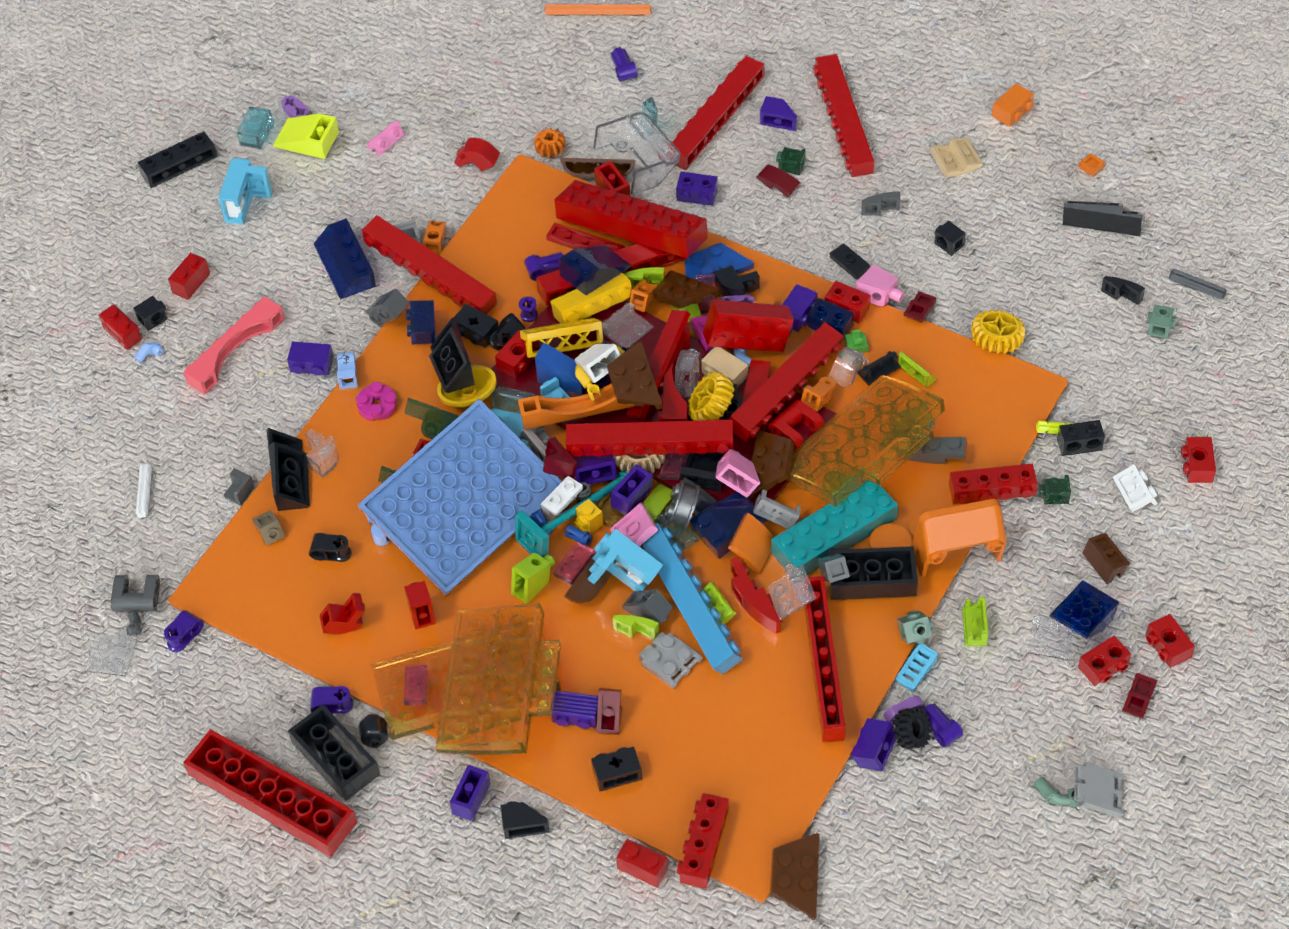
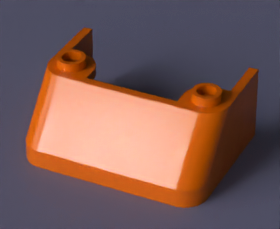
M989 499L932 510L922 514L918 519L911 545L914 546L915 562L921 577L926 576L929 564L941 563L946 557L947 552L985 544L986 549L993 552L996 561H1001L1007 540L1000 503L997 499Z

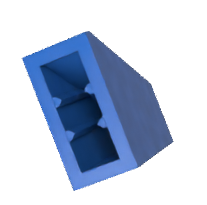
M543 343L535 357L538 383L543 384L556 377L559 380V386L563 390L582 396L587 388H584L576 378L575 367L577 364L575 360Z

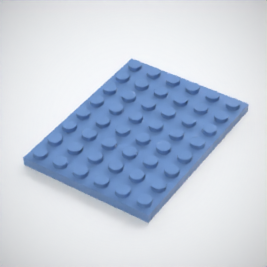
M478 399L362 500L358 507L446 596L515 534L516 513L523 510L530 516L533 512L541 510L540 504L562 481L556 475L543 472L544 463Z

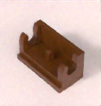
M1106 533L1089 538L1082 552L1106 584L1111 583L1116 574L1118 578H1121L1126 568L1130 565L1129 561Z

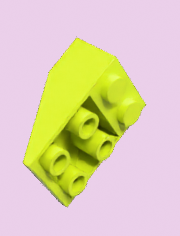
M318 113L288 118L273 146L325 159L339 134L336 117Z

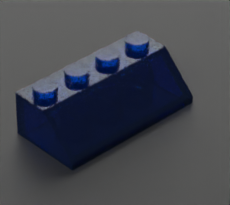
M347 218L329 224L313 244L340 300L376 287L374 272Z

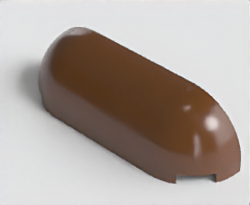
M560 158L565 171L575 177L595 178L594 168L609 161L625 177L632 172L636 160Z
M591 559L564 597L574 603L589 602L597 596L612 573L606 570L596 583L593 584L588 580V577L591 575L589 569L595 563V560Z

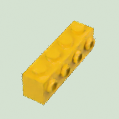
M617 270L551 300L553 315L560 324L589 318L630 298L632 291L631 281L620 270Z

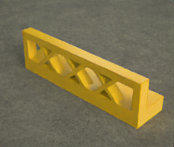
M590 318L520 330V337L526 341L527 357L529 358L536 357L538 351L532 352V341L539 340L549 345L554 337L562 340L558 347L554 348L560 352L592 347L595 344H603L602 321ZM596 330V341L586 339L590 331ZM572 334H577L580 336V339L576 344L571 345L568 339Z

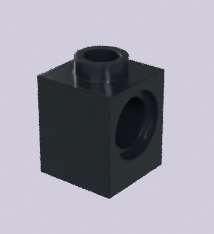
M948 220L935 230L934 244L952 256L965 245L966 233Z
M154 296L149 297L134 307L137 320L147 331L167 320L165 304L161 300L158 301Z

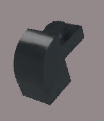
M733 266L714 271L715 286L720 289L721 296L723 297L745 295V293L760 289V276L757 271L739 277Z

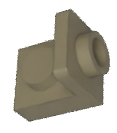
M271 510L252 519L266 545H270L285 537L278 519Z

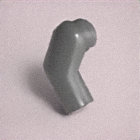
M136 611L130 612L127 617L131 625L126 627L127 634L129 636L140 635L143 629L141 619Z

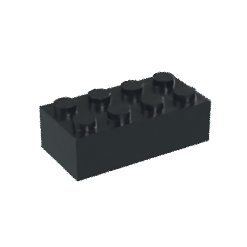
M914 546L828 550V556L836 553L845 556L850 575L848 578L829 583L831 600L911 597L917 595L918 580Z
M321 705L288 730L292 744L344 801H347L380 775L375 759L324 705Z

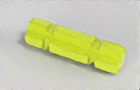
M1038 421L1036 423V431L1038 433H1045L1047 431L1050 434H1058L1059 425L1066 424L1065 422L1049 421L1047 423V421Z

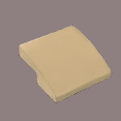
M968 138L951 139L949 145L932 146L930 151L945 178L971 172L983 165Z

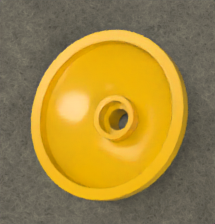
M471 365L475 385L446 393L439 382L437 387L438 397L444 404L457 408L470 407L478 399L483 402L496 388L497 379L495 373L486 366Z

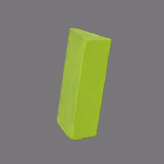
M899 352L898 363L901 368L924 387L928 388L936 381V378L903 352Z

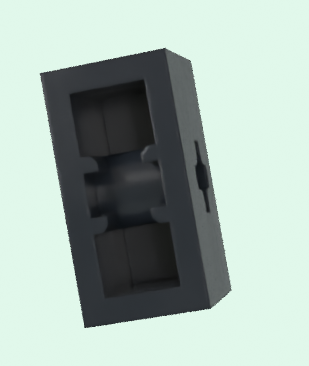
M465 304L453 317L456 320L461 337L463 336L473 344L484 348L489 345L490 334L498 327V320L468 304Z
M634 746L630 748L623 747L616 752L602 753L591 758L592 770L599 792L642 780V769Z

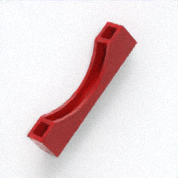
M687 322L665 371L664 378H662L660 383V390H663V394H659L663 407L662 411H658V422L687 421V402L676 389L673 376L678 363L690 350V322Z

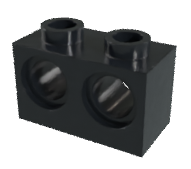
M1100 420L1059 425L1057 442L1062 456L1102 451L1105 435Z

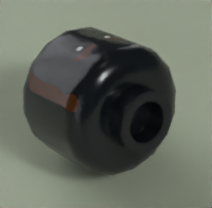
M370 714L359 723V734L362 744L371 748H378L388 740L387 722L383 717L377 714Z

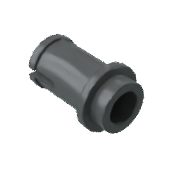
M585 482L580 483L583 489L577 494V503L590 496L591 487Z

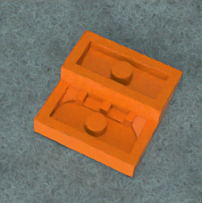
M750 513L744 515L728 549L743 558L742 564L745 563L748 568L759 574L771 551V539L774 536L759 520Z

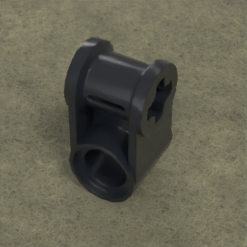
M510 313L503 318L499 326L490 334L489 344L493 349H502L518 330H525L526 327L513 313Z
M324 533L314 534L309 550L311 558L319 561L345 562L350 559L352 551L348 547V539L345 536Z

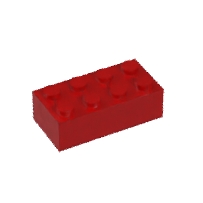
M712 299L703 335L707 345L710 347L784 352L794 318L788 306Z

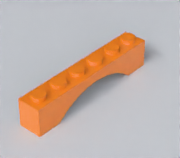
M612 384L600 389L601 397L598 393H593L594 401L589 398L588 394L570 398H549L537 395L518 399L524 430L634 407L635 405L617 403Z

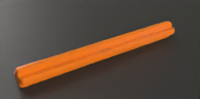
M546 4L545 14L650 15L651 5Z

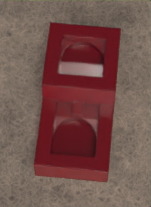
M769 164L756 177L769 189H772L774 186L787 198L800 184V181L790 174Z
M918 291L914 300L910 301L904 316L923 322L934 307L937 298Z
M1136 673L1122 712L1143 719L1158 680Z

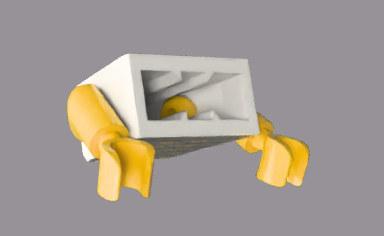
M595 344L575 358V363L577 364L575 367L576 378L584 388H587L589 398L592 401L595 400L593 393H598L601 397L598 385H592V383L597 382L608 374L607 365L625 352L616 344Z

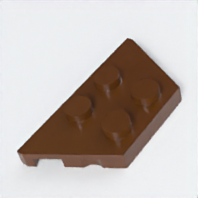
M672 270L668 272L653 291L655 299L677 308L703 302V297L708 295H714L715 298L721 296L719 288Z
M640 341L607 365L617 403L634 404L635 406L642 407L644 404L654 405L656 409H662V402L642 341Z
M761 430L756 435L752 463L756 469L760 484L747 497L749 500L754 499V494L763 488L769 490L775 484L789 478L794 443L791 439Z
M819 833L778 846L772 851L770 895L779 901H784L792 909H798L805 913L810 920L816 919Z

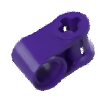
M186 610L180 612L177 618L164 630L168 649L172 652L182 651L201 632L204 625L203 620Z
M345 686L315 687L311 692L310 711L312 713L321 705H324L332 714H345L353 709L354 702L350 697L349 689Z

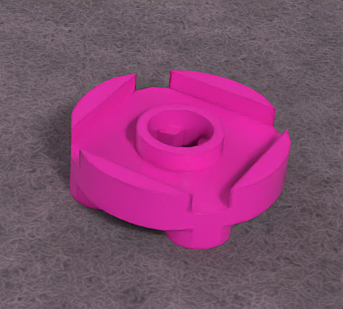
M373 382L356 397L360 415L370 421L378 418L385 420L392 416L397 408L395 392L389 386L382 385L380 382ZM380 400V402H381L380 404L375 403V404L373 405V402H374V401Z

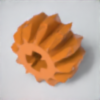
M551 127L549 130L543 128L542 132H537L536 137H534L536 152L540 153L541 157L547 156L550 158L554 156L557 158L558 154H563L566 141L562 132L558 129L552 130Z

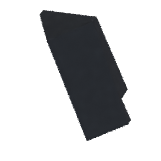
M1064 201L1063 225L1133 236L1141 235L1142 212L1123 211V203Z
M451 318L430 346L432 352L429 355L446 393L475 385L471 363L455 318Z
M271 428L266 429L273 496L278 511L310 507L308 453L302 451V440Z

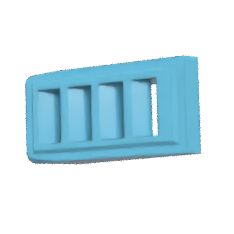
M919 643L898 673L895 682L913 692L937 662V652ZM918 661L919 663L923 664L924 667L920 666L915 662ZM910 668L919 672V674H916L915 672L911 671ZM908 675L915 680L912 682L904 676Z

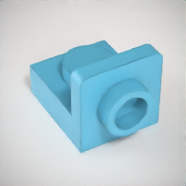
M556 377L544 382L540 387L541 396L570 398L559 386V380Z

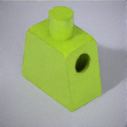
M532 553L512 567L511 594L527 605L548 584L550 568L555 564L554 559L550 555L541 557L537 553Z

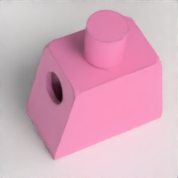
M874 264L856 282L855 289L870 294V303L878 306H885L891 299L900 303L904 297V292L897 289L898 278Z
M730 449L717 464L716 479L745 497H748L760 484L754 464L737 451Z

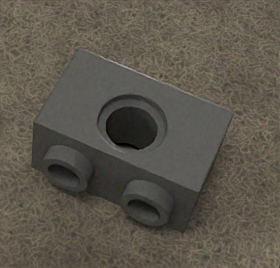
M394 289L379 296L365 312L369 315L370 320L379 326L396 319L410 302L398 289Z

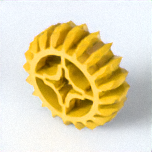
M990 309L989 312L983 310L982 313H978L977 317L974 318L971 335L976 345L982 346V350L988 349L989 353L994 351L997 355L999 352L1006 355L1007 351L1013 353L1014 350H1018L1020 345H1022L1025 337V328L1020 318L1014 317V313L1008 314L1007 310L1002 312L999 309L997 311Z
M715 371L708 373L707 376H703L702 380L698 381V385L694 388L693 393L690 394L691 398L688 400L687 410L690 418L693 421L719 420L720 417H723L734 396L732 394L734 388L731 380L724 374Z

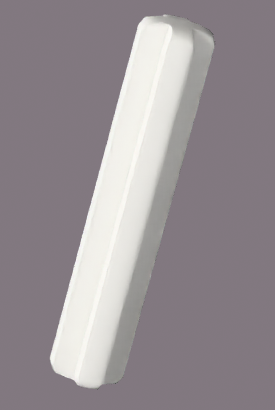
M141 464L139 470L136 514L139 518H146L148 516L152 472L150 464Z

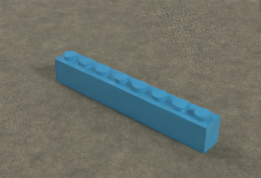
M656 523L658 531L646 540L642 546L648 554L663 564L658 574L712 668L724 674L743 660L740 654L741 648L735 640L731 639V631L728 626L721 622L720 618L722 616L710 603L712 601L710 595L705 590L703 591L700 578L693 574L691 570L693 568L692 564L687 558L683 557L682 553L684 551L682 547L673 540L674 534L668 526L664 527Z

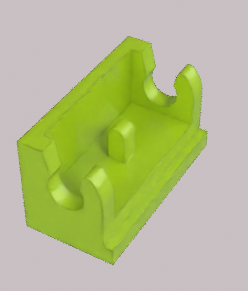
M979 597L975 604H972L970 598L965 600L964 607H962L965 646H987L988 624L985 597Z

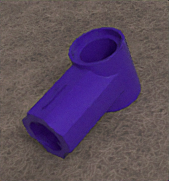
M621 47L615 48L611 52V59L615 65L619 82L637 78L636 65L633 61H630L626 50Z
M561 252L544 257L531 255L524 262L530 279L533 281H537V277L566 268Z
M930 703L923 709L926 711L925 714L929 715L927 720L932 723V725H929V728L932 729L936 741L942 747H947L963 736L960 725L954 719L950 720L935 703Z

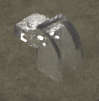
M845 347L837 356L828 377L844 387L853 384L858 370L867 365L869 359L865 358L863 353Z
M310 429L305 433L308 445L313 449L306 454L310 468L323 478L338 463L339 455L336 442L332 436L325 439L321 433L317 434L314 430Z

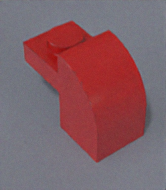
M468 138L465 146L457 151L454 163L461 167L472 162L481 171L495 166L500 152L486 140Z
M352 593L344 605L328 603L319 615L323 633L344 634L355 631L363 625L361 615L365 612V605L362 602L361 594Z

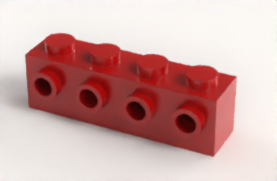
M1033 463L950 472L949 477L953 504H968L989 499L1028 498L1036 496L1038 485Z
M702 793L701 800L696 801L694 807L695 821H690L688 833L691 835L689 841L685 840L682 853L685 856L683 861L679 860L676 873L680 874L681 884L707 889L729 811V798Z

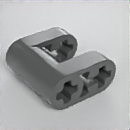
M115 575L111 595V609L113 612L156 611L160 590L159 575H146L143 593H128V576Z

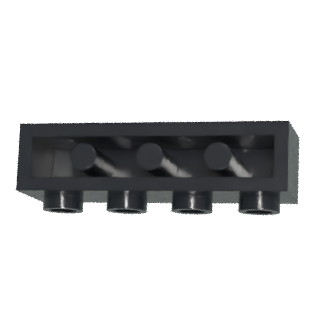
M203 131L137 163L142 177L149 187L153 188L217 158V153L213 142Z

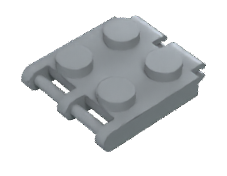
M663 632L652 641V646L648 645L639 654L642 666L673 689L684 675L687 676L690 673V669L697 662L700 663L703 660L700 654L673 634L669 633L666 635ZM693 658L692 662L686 667L685 665ZM680 671L681 673L673 680L672 678Z
M1087 762L1083 765H1077L1075 767V782H1077V785H1075L1074 799L1079 801L1082 807L1115 817H1123L1124 811L1121 809V803L1124 798V792H1122L1124 774ZM1115 780L1117 781V790L1115 789ZM1115 798L1117 799V808H1115Z

